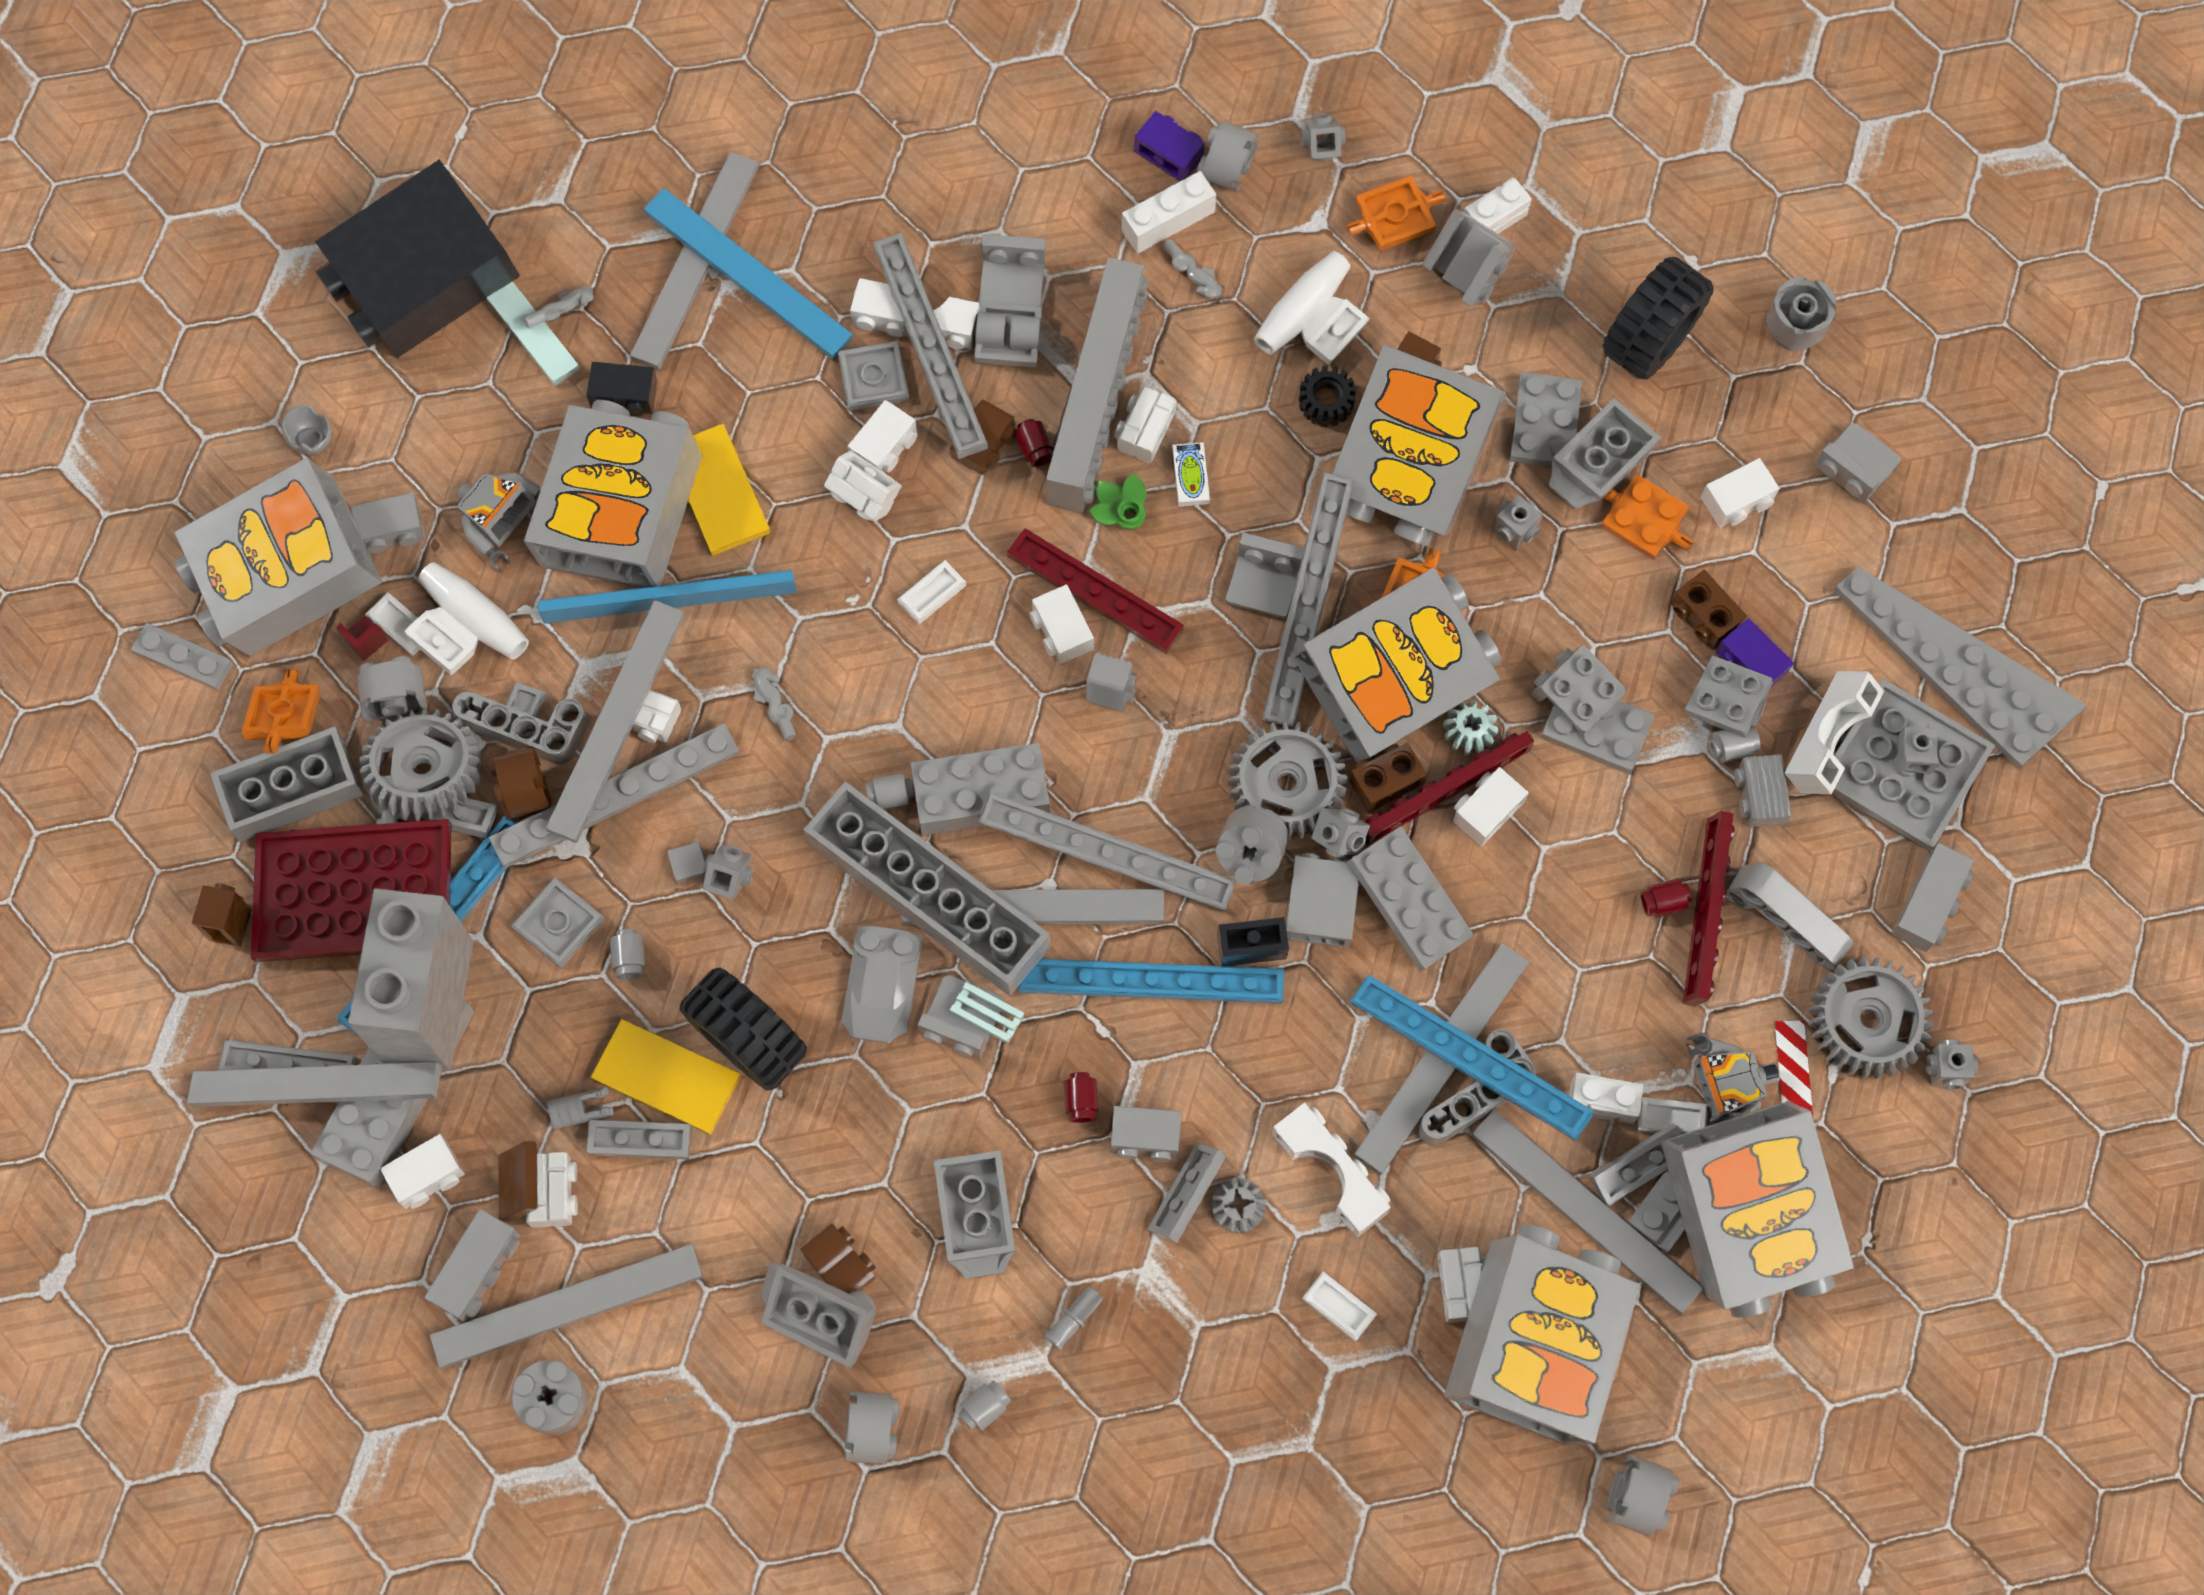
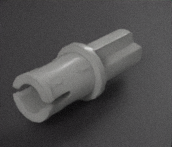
M1087 1287L1069 1309H1063L1065 1314L1044 1335L1045 1338L1056 1348L1062 1350L1079 1328L1083 1329L1085 1327L1084 1322L1102 1302V1296L1095 1289Z

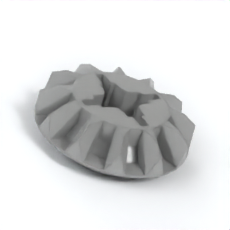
M1233 1178L1221 1184L1213 1195L1212 1212L1214 1218L1228 1231L1236 1233L1250 1231L1262 1221L1265 1214L1266 1199L1260 1187L1251 1183L1248 1179ZM1235 1192H1238V1196H1240L1242 1201L1253 1202L1244 1207L1243 1219L1240 1218V1214H1238L1235 1208H1225L1229 1204L1234 1203Z

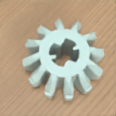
M1473 700L1470 707H1467L1462 702L1458 704V710L1452 708L1448 711L1449 719L1444 720L1443 728L1448 730L1444 738L1446 741L1455 740L1452 745L1453 751L1462 746L1465 747V755L1470 754L1471 748L1479 754L1484 750V746L1491 747L1494 740L1492 737L1498 733V727L1493 725L1496 723L1497 717L1496 715H1487L1488 705L1479 709L1477 708V701Z

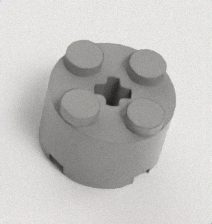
M1223 121L1222 124L1218 123L1217 127H1213L1209 134L1207 144L1211 145L1207 156L1201 158L1197 172L1201 171L1207 181L1238 192L1243 184L1238 182L1241 174L1247 175L1258 144L1254 141L1259 138V134Z
M1795 277L1786 281L1780 286L1766 316L1768 329L1772 336L1789 351L1807 349L1818 344L1826 335L1833 321L1836 308L1835 296L1830 288L1819 280L1814 282L1805 280L1806 277Z
M400 656L389 662L378 664L370 662L360 666L357 684L361 715L366 722L373 724L372 719L381 720L382 726H386L385 720L397 721L398 713L405 718L409 716L411 709L415 715H418L424 708L427 710L423 673L417 665L412 664L411 658Z
M1255 806L1241 807L1229 815L1215 849L1222 868L1233 876L1238 883L1246 885L1272 876L1279 868L1287 845V828L1282 819L1271 810L1254 809Z
M546 1360L530 1365L515 1379L512 1402L517 1416L524 1424L542 1434L560 1435L570 1431L579 1423L587 1407L588 1393L583 1380L570 1367L558 1361ZM549 1391L557 1394L553 1397V1404L551 1405L543 1401L547 1398Z
M850 1391L849 1401H855V1403H850V1408L847 1411L845 1449H850L852 1452H846L844 1462L887 1464V1459H893L896 1452L897 1434H890L891 1424H896V1420H898L899 1399H892L891 1393Z
M1629 1454L1622 1462L1628 1465L1625 1472L1617 1471L1610 1489L1607 1509L1613 1511V1515L1607 1516V1521L1651 1536L1656 1529L1663 1531L1666 1528L1670 1516V1511L1666 1510L1669 1497H1673L1677 1491L1679 1477L1672 1475V1471L1669 1468Z

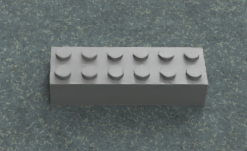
M464 1000L454 1050L475 1013L468 1002ZM368 1048L359 1065L384 1063ZM428 1098L338 1102L310 1154L319 1162L379 1190L385 1179L380 1168L396 1159Z

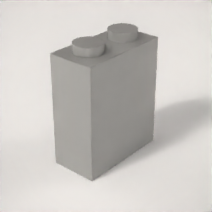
M1311 853L1295 856L1286 920V931L1289 941L1350 948L1359 882L1347 863L1350 859L1335 858L1334 861L1324 860L1319 855Z

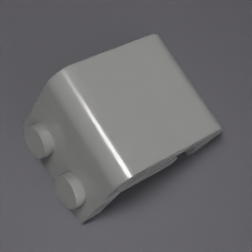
M1454 209L1424 259L1423 265L1430 271L1435 268L1443 273L1442 279L1465 293L1461 300L1470 306H1474L1481 302H1486L1494 290L1493 286L1508 267L1509 259L1514 253L1516 246L1465 212Z

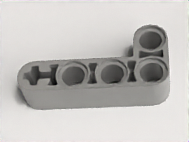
M463 692L457 695L452 704L457 719H461L464 727L469 726L473 732L516 749L534 746L539 758L554 764H564L570 761L588 725V719L582 705L577 700L571 698L563 699L556 705L548 722L473 692ZM578 713L576 720L572 722L564 721L566 715ZM497 718H506L503 725L499 727L492 726V723ZM528 729L535 730L532 737L527 739L521 738L524 731ZM556 741L565 742L564 746L559 750L550 749L551 745Z
M1757 862L1743 865L1726 887V898L1731 903L1742 909H1757L1809 957L1828 970H1835L1836 966L1839 965L1853 945L1852 939L1767 864Z
M1498 1029L1488 1036L1484 1045L1492 1049V1042L1500 1041L1504 1043L1507 1047V1053L1501 1055L1535 1075L1533 1063L1509 1031ZM1476 1081L1428 1111L1419 1125V1136L1428 1145L1437 1146L1493 1110L1501 1107L1508 1100L1500 1095L1497 1099L1486 1098L1482 1092V1088L1485 1086ZM1459 1103L1466 1104L1471 1110V1115L1468 1117L1459 1116L1454 1106ZM1447 1117L1448 1121L1443 1124L1440 1132L1428 1129L1431 1123L1437 1125Z

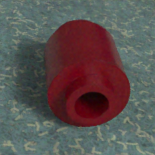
M1027 419L1021 422L1014 436L1025 461L1034 468L1050 463L1054 446L1043 422L1035 421L1034 419Z
M1679 878L1650 885L1647 887V890L1640 892L1641 903L1647 917L1654 915L1658 918L1687 910L1688 902L1692 901L1688 884H1682Z
M1088 1072L1071 1073L1070 1079L1063 1081L1065 1114L1069 1115V1122L1072 1123L1095 1121V1113L1099 1111L1097 1079L1090 1077Z

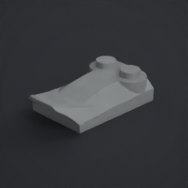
M1613 398L1553 457L1549 487L1574 509L1600 501L1639 462L1644 461L1648 457L1649 453L1659 444L1661 437Z
M876 926L857 928L841 1025L846 1027L851 1038L890 1043L899 1035H907L923 944L922 936L904 930Z
M1001 1150L933 1160L948 1263L953 1265L965 1279L1004 1273L1010 1258L1015 1253V1245Z
M770 1261L761 1291L765 1306L761 1323L850 1368L857 1361L866 1344L875 1316L876 1308L873 1300L864 1292L853 1291L848 1294L782 1263L777 1264Z

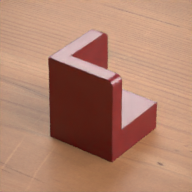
M366 615L348 630L341 623L336 626L343 640L363 661L388 642L382 629L377 624H374Z

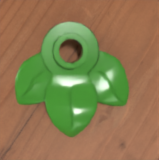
M1131 474L1122 487L1110 482L1099 481L1097 498L1100 504L1092 507L1089 512L1100 524H1118L1127 530L1136 529L1143 524L1146 517L1143 506L1147 496L1146 488L1141 479L1135 474ZM1127 512H1132L1136 516L1133 519H1127L1124 515Z

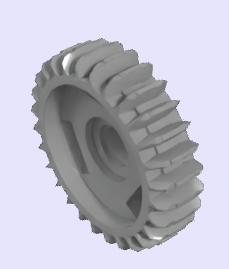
M425 708L421 715H415L411 709L408 717L403 718L398 713L397 721L391 722L386 719L387 727L385 729L376 726L377 736H368L367 741L369 745L362 746L363 756L359 757L360 775L365 791L369 793L372 802H378L382 811L389 808L392 817L399 811H401L404 820L410 814L415 815L416 821L420 820L422 814H427L429 819L432 820L433 813L438 811L445 817V808L450 806L457 811L456 801L459 800L467 803L466 793H475L474 784L480 783L479 773L482 772L483 766L477 738L472 736L469 726H463L461 719L453 722L450 713L441 718L438 709L433 715H428ZM430 737L443 739L453 744V746L450 748ZM390 752H393L390 776H380L384 759ZM420 763H427L431 766L430 771L425 774H416L413 770ZM448 781V782L445 783L444 785H442V786H440V787H438V788H436V789H434V790L427 791V790H429V789H431V788H433V787H435V786H438V785H440V784H442V783Z
M1285 721L1282 730H1277L1275 723H1272L1270 733H1266L1260 727L1258 731L1259 739L1249 734L1247 739L1249 745L1240 743L1239 752L1241 754L1234 753L1232 756V761L1235 764H1230L1228 772L1233 776L1228 778L1227 785L1235 787L1230 789L1229 797L1239 798L1234 802V810L1244 806H1255L1254 809L1265 811L1261 807V803L1265 802L1293 812L1291 817L1279 816L1287 828V840L1289 841L1293 831H1297L1300 839L1304 838L1305 828H1308L1313 834L1321 809L1342 807L1343 800L1340 797L1346 795L1347 789L1341 785L1347 783V775L1340 774L1345 771V763H1336L1341 757L1340 751L1330 753L1334 745L1333 741L1325 745L1322 744L1323 732L1315 738L1312 736V726L1305 733L1301 732L1300 722L1296 724L1294 730H1289L1288 722ZM1276 746L1280 749L1258 768L1253 765V759L1263 751ZM1320 761L1325 768L1329 789L1318 790L1313 762ZM1282 776H1291L1295 780L1296 786L1290 791H1285L1278 786L1277 781Z
M1862 957L1859 960L1858 966L1853 959L1848 960L1845 965L1846 968L1839 964L1836 966L1834 973L1828 972L1824 976L1825 982L1821 981L1816 986L1820 993L1816 992L1811 996L1810 1000L1817 1005H1812L1808 1009V1013L1817 1017L1812 1018L1808 1026L1818 1027V1030L1812 1034V1039L1822 1038L1823 1042L1818 1047V1050L1828 1048L1830 1053L1826 1061H1830L1835 1057L1838 1058L1837 1069L1840 1070L1845 1064L1849 1065L1850 1076L1858 1069H1861L1862 1079H1866L1870 1075L1871 1070L1876 1080L1883 1076L1884 1071L1888 1077H1892L1897 1072L1896 1068L1903 1072L1908 1068V1063L1914 1064L1919 1058L1917 1054L1920 1055L1926 1050L1922 1043H1927L1931 1040L1932 1036L1925 1031L1931 1030L1934 1023L1925 1019L1929 1018L1934 1010L1924 1009L1923 1007L1930 1001V997L1920 998L1919 993L1923 990L1924 985L1914 988L1911 983L1914 981L1915 975H1911L1907 979L1902 976L1905 969L1904 966L1896 972L1891 970L1892 960L1888 961L1884 967L1880 966L1879 957H1876L1870 966L1866 957ZM1854 980L1876 981L1877 986L1847 993L1845 984ZM1868 1011L1876 1016L1878 1022L1875 1028H1867L1862 1025L1860 1021L1862 1012ZM1903 1012L1909 1014L1911 1023L1907 1043L1897 1041ZM1837 1026L1862 1049L1860 1053L1848 1047L1840 1039L1835 1031Z

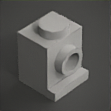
M1912 722L1909 724V727L1905 726L1898 735V772L1931 774L1939 764V758H1937V729H1930L1929 724L1926 722ZM1917 743H1924V747H1920Z

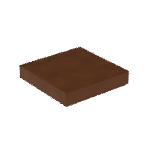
M524 1141L498 1155L499 1220L502 1222H511L538 1208L536 1142Z

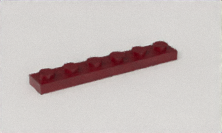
M1026 528L1022 530L1007 551V557L1057 588L1067 584L1075 599L1165 654L1168 653L1184 630V624Z
M1528 731L1519 736L1517 733H1513L1503 739L1500 743L1501 746L1493 751L1485 749L1473 758V763L1466 767L1460 764L1451 769L1446 774L1447 778L1438 783L1435 780L1428 782L1419 789L1420 793L1411 799L1408 796L1399 799L1392 805L1393 809L1383 815L1381 812L1373 814L1365 820V823L1370 825L1365 843L1367 846L1373 844L1400 826H1404L1476 784L1485 773L1493 774L1499 767L1503 768L1529 753L1534 744L1533 738Z
M1723 810L1707 818L1683 996V1004L1693 1007L1709 1001L1715 986L1712 980L1713 968L1719 956L1716 945L1723 925V920L1720 917L1721 907L1727 895V889L1724 884L1726 873L1731 864V858L1728 856L1729 846L1735 833V827L1732 825L1734 814Z

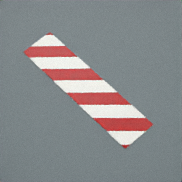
M1804 1020L1775 1021L1782 1102H1792L1810 1110L1813 1117Z

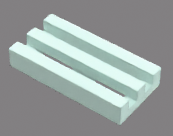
M968 982L964 984L962 992L959 993L955 1004L950 1008V1013L1007 1044L1024 1017V1013ZM971 994L1014 1018L1013 1022L967 996ZM965 1004L1007 1027V1032L1005 1033L961 1009L962 1005Z

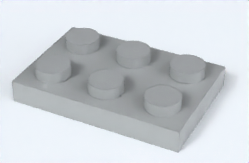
M1520 372L1510 461L1552 467L1553 457L1577 435L1582 380Z
M1618 700L1588 731L1580 732L1554 705L1540 738L1630 775L1655 715Z

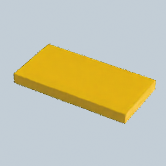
M724 423L693 435L702 458L688 501L711 555L715 556L770 534V528Z
M623 1019L618 1024L591 1076L593 1081L605 1087L608 1086V1088L682 1123L690 1124L693 1128L710 1136L741 1078L739 1073Z

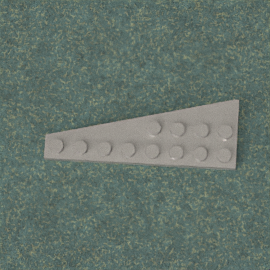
M1857 567L1834 589V592L1989 742L1994 744L1995 748L2018 770L2086 707L2079 699L1860 567Z

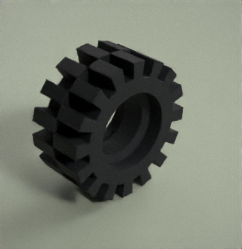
M1327 365L1322 366L1321 372L1318 371V368L1312 370L1311 375L1309 373L1306 374L1304 382L1302 381L1300 386L1299 408L1300 411L1304 410L1303 416L1306 419L1310 416L1312 417L1311 423L1316 425L1319 420L1322 421L1321 427H1327V423L1331 422L1333 427L1338 425L1339 419L1343 423L1347 419V415H1351L1356 398V386L1353 387L1354 381L1351 377L1347 379V372L1343 370L1339 374L1338 367L1333 366L1332 371H1328ZM1321 388H1331L1338 393L1339 400L1333 405H1324L1317 401L1315 394Z

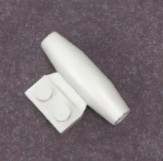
M1332 251L1306 271L1278 301L1254 337L1256 345L1263 352L1272 355L1301 333L1306 347L1326 364L1330 365L1370 319L1347 299L1333 297L1350 269L1347 259L1340 253Z
M436 562L428 564L421 571L418 577L419 583L440 607L430 611L426 610L404 631V634L408 640L452 676L474 655L478 640L512 660L518 658L526 650L529 640L501 608L471 583Z

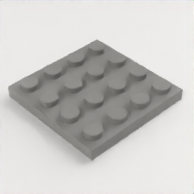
M1882 678L1879 685L1884 690V693L1872 716L1853 724L1834 755L1845 769L1832 793L1930 852L1950 822L1995 745ZM1912 722H1926L1929 724L1930 729H1937V758H1939V764L1931 774L1898 772V735L1905 726L1909 727V724ZM1917 743L1920 747H1924V743Z

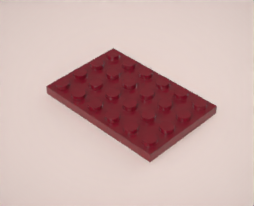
M440 819L256 833L251 960L254 962L361 955L374 889L444 896L450 905L452 823L450 820Z

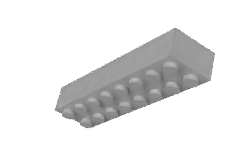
M1109 257L1107 259L1046 478L1047 505L1083 513L1086 503L1091 504L1093 501L1095 475L1099 476L1102 468L1103 457L1101 455L1103 447L1107 448L1111 432V429H1109L1110 421L1115 419L1118 402L1116 400L1118 392L1122 393L1126 377V374H1124L1125 366L1130 364L1133 353L1132 341L1133 338H1137L1140 328V311L1145 310L1148 293L1146 291L1149 279L1144 278V265Z
M846 781L803 829L807 844L1009 996H1011L1051 948L1050 934Z

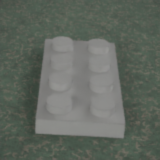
M1401 826L1347 861L1420 972L1474 936Z

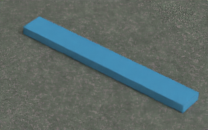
M665 188L643 209L646 216L832 360L837 356L838 351H841L852 339L851 332Z
M789 570L539 600L538 612L543 623L649 611L654 600L677 608L797 593L793 571Z
M504 816L490 832L488 838H485L451 879L450 907L460 922L465 919L505 870L489 837L517 824L512 819L506 820ZM352 999L336 1020L359 1037L348 1024Z
M1041 959L1019 985V993L1282 1004L1284 969Z
M1370 975L1366 977L1350 1000L1351 1004L1575 1142L1594 1115V1111Z

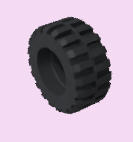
M1678 257L1665 258L1663 262H1660L1648 274L1646 279L1628 299L1622 311L1617 315L1602 345L1605 355L1637 379L1647 380L1650 376L1652 377L1670 359L1703 314L1713 295L1714 287L1712 282Z
M721 967L711 969L681 1001L680 1012L694 1028L723 1056L731 1061L733 1065L764 1090L776 1089L806 1056L807 1046L796 1032L772 1008L764 1003L760 997Z

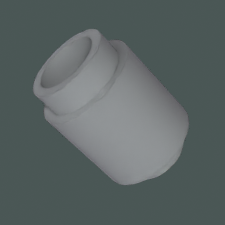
M1752 726L1745 738L1726 730H1720L1713 733V739L1709 740V748L1714 758H1718L1721 763L1752 756L1755 751L1760 750V738L1756 728Z
M903 773L873 778V782L865 783L867 797L882 809L909 805L908 798L914 797L911 778L904 779Z
M633 929L617 931L616 936L610 938L612 971L616 972V978L620 980H632L642 977V970L645 968L643 936L636 934V931Z
M993 1380L989 1385L984 1383L960 1404L963 1411L959 1416L971 1430L978 1427L980 1431H983L1007 1410L1006 1406L1011 1400L996 1381Z

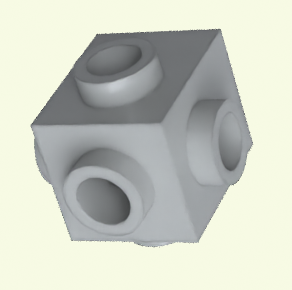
M1317 114L1313 116V119L1305 120L1306 130H1301L1302 148H1306L1311 159L1324 161L1342 156L1341 145L1345 144L1344 126L1339 125L1335 117H1331L1330 114ZM1318 134H1325L1321 138L1317 137Z
M1520 495L1512 502L1505 501L1495 512L1497 518L1493 531L1515 551L1524 542L1530 543L1540 532L1538 526L1542 515L1533 502L1525 501Z
M1321 809L1311 838L1326 847L1328 854L1337 858H1345V855H1358L1361 853L1370 825L1360 820V815L1350 809Z
M721 845L714 855L709 854L703 870L706 873L703 889L734 899L742 887H748L754 872V869L750 868L752 854L743 852L735 846Z
M1943 1040L1928 1053L1926 1070L1928 1075H1930L1931 1086H1944V1089L1947 1090L1962 1089L1975 1077L1978 1072V1058L1976 1055H1973L1972 1044H1961L1960 1040Z

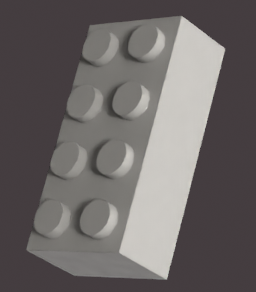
M335 726L281 746L276 754L271 752L270 755L265 752L210 773L229 830L240 843L256 837V833L270 832L364 796L344 738Z
M1039 743L911 762L922 836L987 826L978 821L989 791L1050 813V803Z

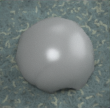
M311 405L293 407L285 413L281 423L283 436L288 446L303 455L320 453L330 444L333 435L327 416L317 413Z

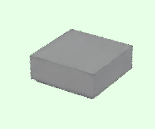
M515 682L505 705L537 718L547 695L544 691Z
M699 842L667 851L677 884L706 875L703 872L705 860Z

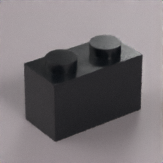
M592 362L586 394L591 409L594 401L606 400L623 406L632 416L653 415L658 383L654 367Z
M1285 917L1221 924L1218 926L1217 939L1221 966L1287 959L1289 945Z

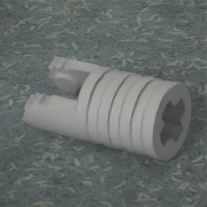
M608 1086L548 1100V1110L554 1130L589 1122V1120L614 1116L613 1109L608 1107L599 1108L589 1113L586 1110L585 1100L604 1098L609 1094Z

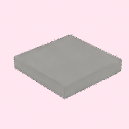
M899 341L838 351L848 411L881 406L885 400L891 404L909 401Z
M554 877L515 920L511 927L562 969L605 921V918Z

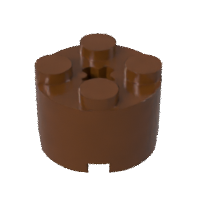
M534 746L520 748L488 758L491 774L493 777L496 776L497 783L493 784L494 792L498 803L501 802L506 820L551 807L545 776L542 775L541 763Z

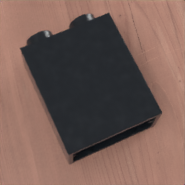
M440 159L315 241L329 261L315 271L336 302L349 294L353 295L361 308L347 316L352 326L368 348L383 339L396 358H399L486 300L488 296L520 277L503 246Z

